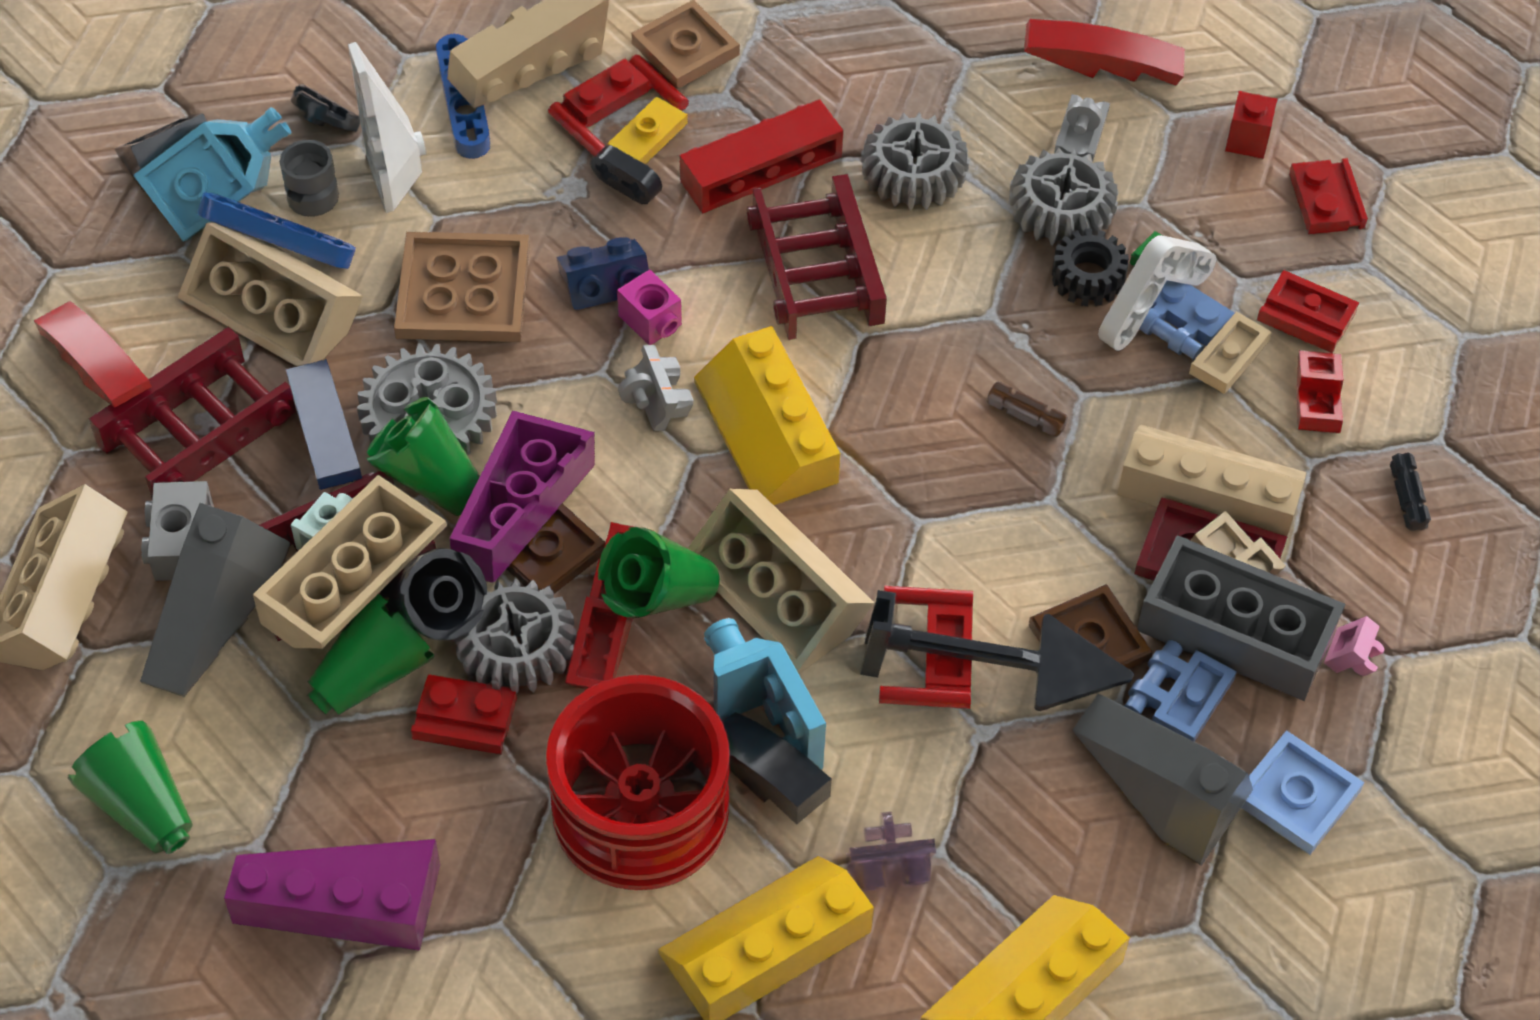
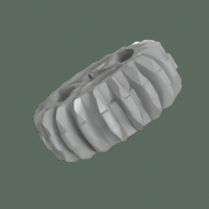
M903 112L898 121L888 116L885 125L876 124L873 133L867 135L864 150L861 152L862 174L864 175V180L868 181L870 191H878L880 201L891 198L894 208L900 203H905L910 211L916 204H921L927 210L931 202L942 206L946 197L954 198L958 188H962L966 179V172H968L969 168L968 149L966 142H963L960 137V131H951L949 122L938 124L935 115L929 120L923 119L920 112L915 118H909ZM914 158H917L916 164H913Z
M1058 147L1054 154H1050L1043 149L1039 158L1030 155L1025 164H1019L1016 174L1010 183L1009 205L1010 209L1013 210L1014 222L1021 223L1023 233L1034 231L1036 241L1043 237L1049 238L1051 246L1057 240L1061 241L1065 236L1070 239L1071 232L1077 230L1081 236H1084L1085 229H1092V235L1098 236L1099 230L1108 229L1117 210L1118 189L1117 184L1114 183L1113 172L1105 171L1104 162L1092 163L1091 153L1084 157L1078 156L1076 149L1068 154L1063 153Z
M514 578L510 587H503L497 580L494 585L495 591L491 593L487 591V595H484L482 609L485 610L481 620L469 633L454 639L455 644H457V658L463 663L464 670L468 676L476 675L478 683L488 684L492 681L494 689L498 690L500 687L510 686L511 691H516L517 693L520 689L519 686L527 685L534 693L537 688V681L541 680L551 685L553 672L564 674L566 660H571L577 636L576 629L574 628V616L571 610H566V602L563 600V597L554 598V593L550 586L538 591V585L534 580L526 587H521L520 582L516 578ZM510 628L513 630L515 636H511ZM516 637H520L521 645L518 643Z

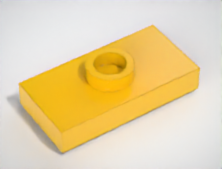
M656 96L607 145H612L640 162L647 164L688 124V114Z

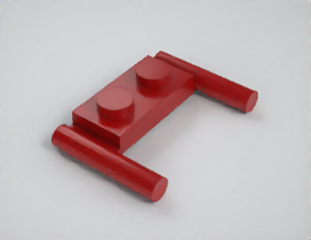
M636 54L629 61L624 58L563 94V102H554L549 107L548 113L589 153L595 156L605 145L587 128L649 92L651 88L669 104L681 111L687 108L689 100L644 58Z
M884 585V591L896 593L895 604L928 606L926 632L972 640L973 591ZM926 653L925 688L880 685L879 704L970 709L972 660Z

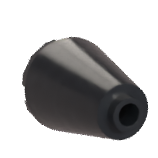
M438 548L427 551L409 562L380 591V595L387 601L384 606L389 612L391 610L395 613L398 611L409 625L421 635L434 640H450L469 633L481 620L485 610L482 609L484 595H487V583L481 568L469 555L452 549Z

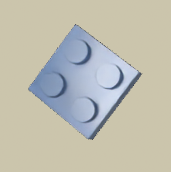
M1286 730L1249 775L1253 791L1241 808L1311 855L1361 792L1364 782Z

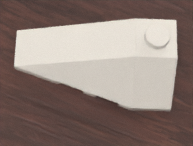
M354 42L348 44L365 155L385 212L387 213L395 210L422 173L420 156L426 155V149L421 132H413L408 116L358 44Z

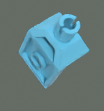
M270 107L265 111L266 113L249 124L247 122L219 119L203 122L133 175L183 242L202 230L206 223L212 222L197 214L203 193H214L239 202L250 193L261 190L267 185L271 154L268 150L282 138L291 134V130L286 122L279 123L268 131L270 126L282 118L274 108Z
M731 618L722 619L712 624L705 631L704 639L714 653V710L720 720H726L734 712L742 714L763 705L770 723L773 726L779 724L785 735L783 739L822 770L824 765L826 722L782 643L759 638L745 642L736 621Z

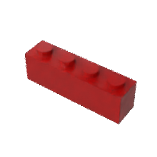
M818 99L806 105L797 106L793 110L771 119L762 120L758 124L736 133L727 134L723 138L701 147L692 148L688 152L679 155L680 182L701 213L704 214L753 194V189H765L841 158L844 130L821 99Z

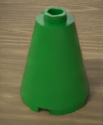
M422 397L403 409L408 416L399 422L392 418L381 429L368 447L367 454L370 457L366 459L373 467L454 516H460L480 475L437 405L429 397Z
M635 526L628 528L630 530L623 534H615L610 538L601 554L598 580H604L606 594H601L603 600L614 613L627 618H640L708 602L715 596L719 587V571L711 560L648 528Z
M377 594L345 626L307 682L313 689L307 696L325 715L331 709L338 715L342 714L429 663L435 657V654L429 651L430 647L398 611L395 613L393 610L390 612L384 606L387 601L380 594Z
M143 720L133 721L124 725L129 731L128 733L116 739L112 732H110L87 748L71 766L76 775L68 774V779L78 791L153 853L165 851L166 854H171L189 841L190 836L188 832L193 824L152 729Z

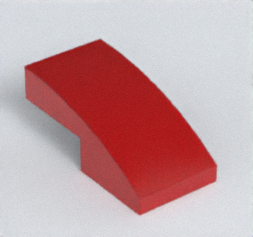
M1299 350L1297 364L1298 430L1341 433L1343 424L1341 390L1344 382L1341 354Z

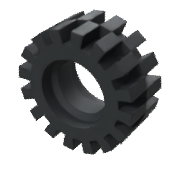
M1085 229L1084 236H1081L1077 230L1071 232L1070 239L1067 236L1062 238L1061 244H1058L1055 250L1052 269V282L1054 287L1058 286V293L1061 296L1069 293L1068 301L1071 303H1075L1077 298L1082 299L1081 306L1088 307L1089 300H1094L1095 307L1102 306L1103 298L1108 303L1112 302L1115 294H1119L1125 283L1129 257L1128 254H1125L1126 248L1123 243L1117 246L1118 238L1112 235L1107 240L1105 239L1106 232L1099 230L1098 236L1092 235V229ZM1091 262L1101 266L1105 271L1087 273L1078 269L1075 265Z

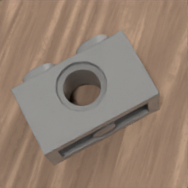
M207 481L154 483L153 499L145 503L146 526L150 527L149 537L142 538L141 552L143 563L150 564L155 581L173 579L184 541L199 503L214 507Z

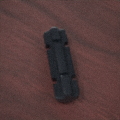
M1409 452L1397 453L1392 456L1390 468L1392 476L1397 479L1394 483L1401 510L1406 512L1403 515L1405 525L1410 531L1425 530L1429 526L1428 523L1431 521L1428 507L1423 504L1426 502L1419 473L1414 471L1417 469L1415 457Z

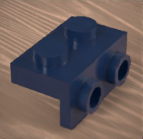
M627 237L614 238L609 240L606 246L593 249L590 247H576L570 249L567 255L556 257L559 273L568 285L571 305L575 310L617 301V290L649 270L647 255L636 239Z

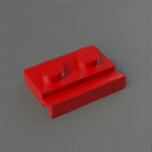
M1343 158L1341 163H1331V160L1291 164L1289 176L1308 235L1347 231L1348 227L1358 226L1359 230L1365 229L1368 217L1348 158Z
M1283 270L1267 296L1265 304L1261 306L1257 321L1333 353L1336 345L1342 339L1357 313L1360 302Z
M427 674L416 711L417 717L411 728L412 739L502 755L505 737H507L517 702V692L511 691V688L500 687L497 690L490 684Z

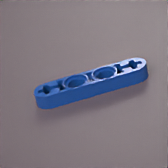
M449 34L438 40L436 53L454 145L457 153L462 157L476 159L484 156L490 149V134L484 105H481L470 114L456 112L460 106L472 105L447 79L450 50L468 39L460 34ZM474 128L476 140L469 141L466 129Z
M203 193L197 214L209 221L338 268H350L356 247L348 242L214 193Z

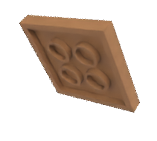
M406 231L394 325L395 338L521 342L530 249L529 235Z

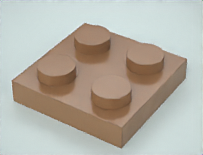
M695 0L689 1L631 33L632 44L677 89L740 55V44Z

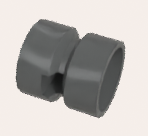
M301 140L287 146L281 153L279 163L289 207L295 213L312 217L323 215L332 210L338 202L339 190L330 149L324 143L316 140Z

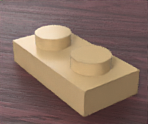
M1236 311L1191 363L1189 374L1225 394L1268 344L1272 332Z

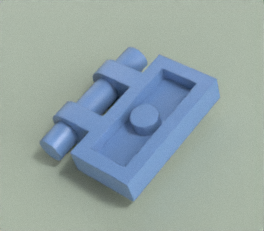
M1167 280L1139 330L1147 335L1155 334L1168 343L1170 350L1178 355L1184 353L1195 360L1204 349V346L1200 343L1207 346L1234 315V312L1192 285ZM1167 322L1171 323L1172 325H1174V326L1177 327L1178 329L1174 328L1173 326H1171V325L1168 324Z
M1168 640L1163 649L1156 650L1149 660V670L1143 679L1136 680L1128 691L1130 698L1125 707L1138 714H1141L1145 707H1152L1157 710L1153 715L1152 721L1195 742L1233 683L1237 671L1197 650L1187 663L1178 658L1183 651L1181 645L1173 640ZM1171 677L1176 680L1171 690L1167 692L1161 689L1159 686L1164 678Z

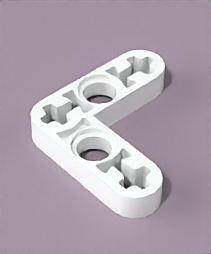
M1162 235L1153 238L1143 250L1099 328V339L1117 351L1125 348L1135 337L1166 281L1194 286L1200 285L1213 271L1216 264V255L1198 243Z

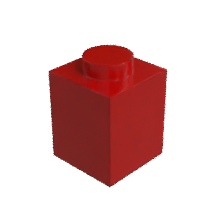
M1238 91L1225 148L1226 152L1264 159L1278 98Z

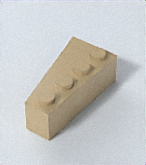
M543 0L528 10L522 5L510 13L511 16L507 18L503 26L496 29L493 25H490L450 50L447 79L473 108H477L488 102L497 101L502 96L516 90L527 88L533 83L553 74L562 73L565 69L581 62L592 60L602 54L610 0Z

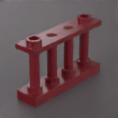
M848 174L832 176L831 193L826 194L823 199L768 208L766 207L761 188L753 189V206L747 207L748 225L751 231L757 230L777 299L773 301L777 325L784 324L788 340L796 339L797 317L851 308L864 311L869 326L885 324L887 297ZM828 214L829 218H836L837 224H835V229L775 238L771 224ZM837 245L839 249L845 248L847 254L844 256V260L784 269L780 255ZM847 276L849 280L854 279L856 287H854L852 292L798 301L793 300L789 286Z
M228 326L149 378L152 385L151 388L116 408L108 405L88 419L97 445L106 454L119 445H124L150 472L145 476L151 499H153L154 483L194 482L273 427L285 423L296 412L291 386L285 381L269 392L241 365L245 360L239 336ZM226 375L255 401L236 415L207 388ZM190 398H194L220 424L219 427L201 439L172 411ZM157 421L185 448V450L167 462H164L137 435V433Z

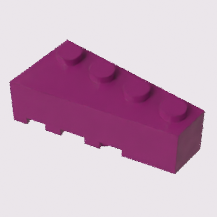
M512 410L449 538L450 549L469 555L481 568L485 581L494 583L555 513L560 504L567 499L595 466V432Z
M436 839L236 855L224 896L232 924L420 951L440 869Z

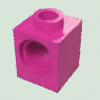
M650 269L617 290L619 317L648 345L654 344L661 338L671 336L682 325L681 299Z

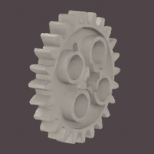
M419 344L414 355H410L407 350L402 348L400 349L401 359L395 360L387 355L385 356L386 368L375 365L372 367L374 378L363 379L364 391L358 392L359 406H357L363 434L369 435L370 444L392 418L399 422L408 416L403 409L422 397H429L437 405L467 455L471 454L470 441L482 444V431H492L491 419L497 417L496 390L493 388L491 375L484 374L483 364L472 365L471 354L468 353L458 359L455 347H452L446 355L441 354L439 344H435L431 353H425L423 346Z

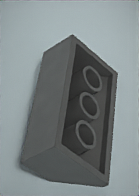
M1177 535L1143 602L1137 629L1139 632L1164 643H1167L1168 640H1173L1179 643L1184 651L1193 655L1197 650L1237 671L1236 673L1305 701L1346 604Z

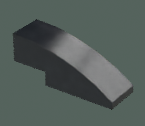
M734 712L722 722L729 743V770L761 801L765 803L770 799L796 825L831 796L832 778L783 738L737 712Z

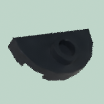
M305 84L296 85L290 101L304 111L302 115L304 119L320 126H324L326 122L345 130L358 131L361 124L358 115Z

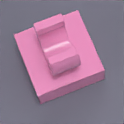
M1365 616L1337 628L1324 664L1336 673L1351 667L1361 676L1376 672L1378 667L1369 661L1368 656L1372 658L1384 652L1382 644L1375 640L1380 626Z

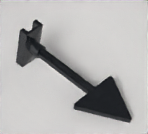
M882 590L877 591L866 631L864 644H867L860 675L878 678L887 650L907 653L908 650L1032 670L1037 673L1034 704L1036 711H1043L1130 683L1134 676L1131 670L1050 614L1043 616L1039 650L1035 651L912 630V626L895 623L896 593Z

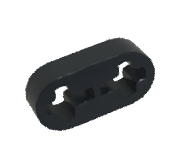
M606 145L591 159V168L602 182L640 204H648L662 190V181L653 169L612 145Z

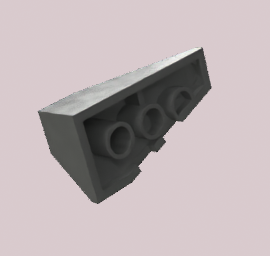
M199 503L179 556L140 682L185 697L218 657L219 651L225 643L248 620V615L256 607L253 594L283 566L291 546L290 542L243 516Z
M1099 693L1073 729L1075 735L1119 786L1131 804L1141 813L1162 842L1201 866L1253 791L1249 775L1246 771L1208 748Z

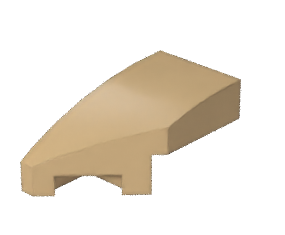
M1226 511L1196 533L1190 540L1271 574H1278L1286 567L1262 538L1253 542Z

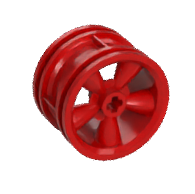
M628 675L605 680L586 689L576 696L560 713L549 735L546 764L551 792L554 831L562 850L569 860L594 880L626 890L663 888L678 883L701 869L719 848L726 833L729 819V743L724 725L712 706L698 693L676 681L651 675ZM632 744L656 745L650 758L649 766L645 764L630 766L622 746ZM691 761L705 777L706 785L703 790L675 792L674 785L669 778ZM587 765L610 780L606 787L605 795H575L572 788L575 781Z

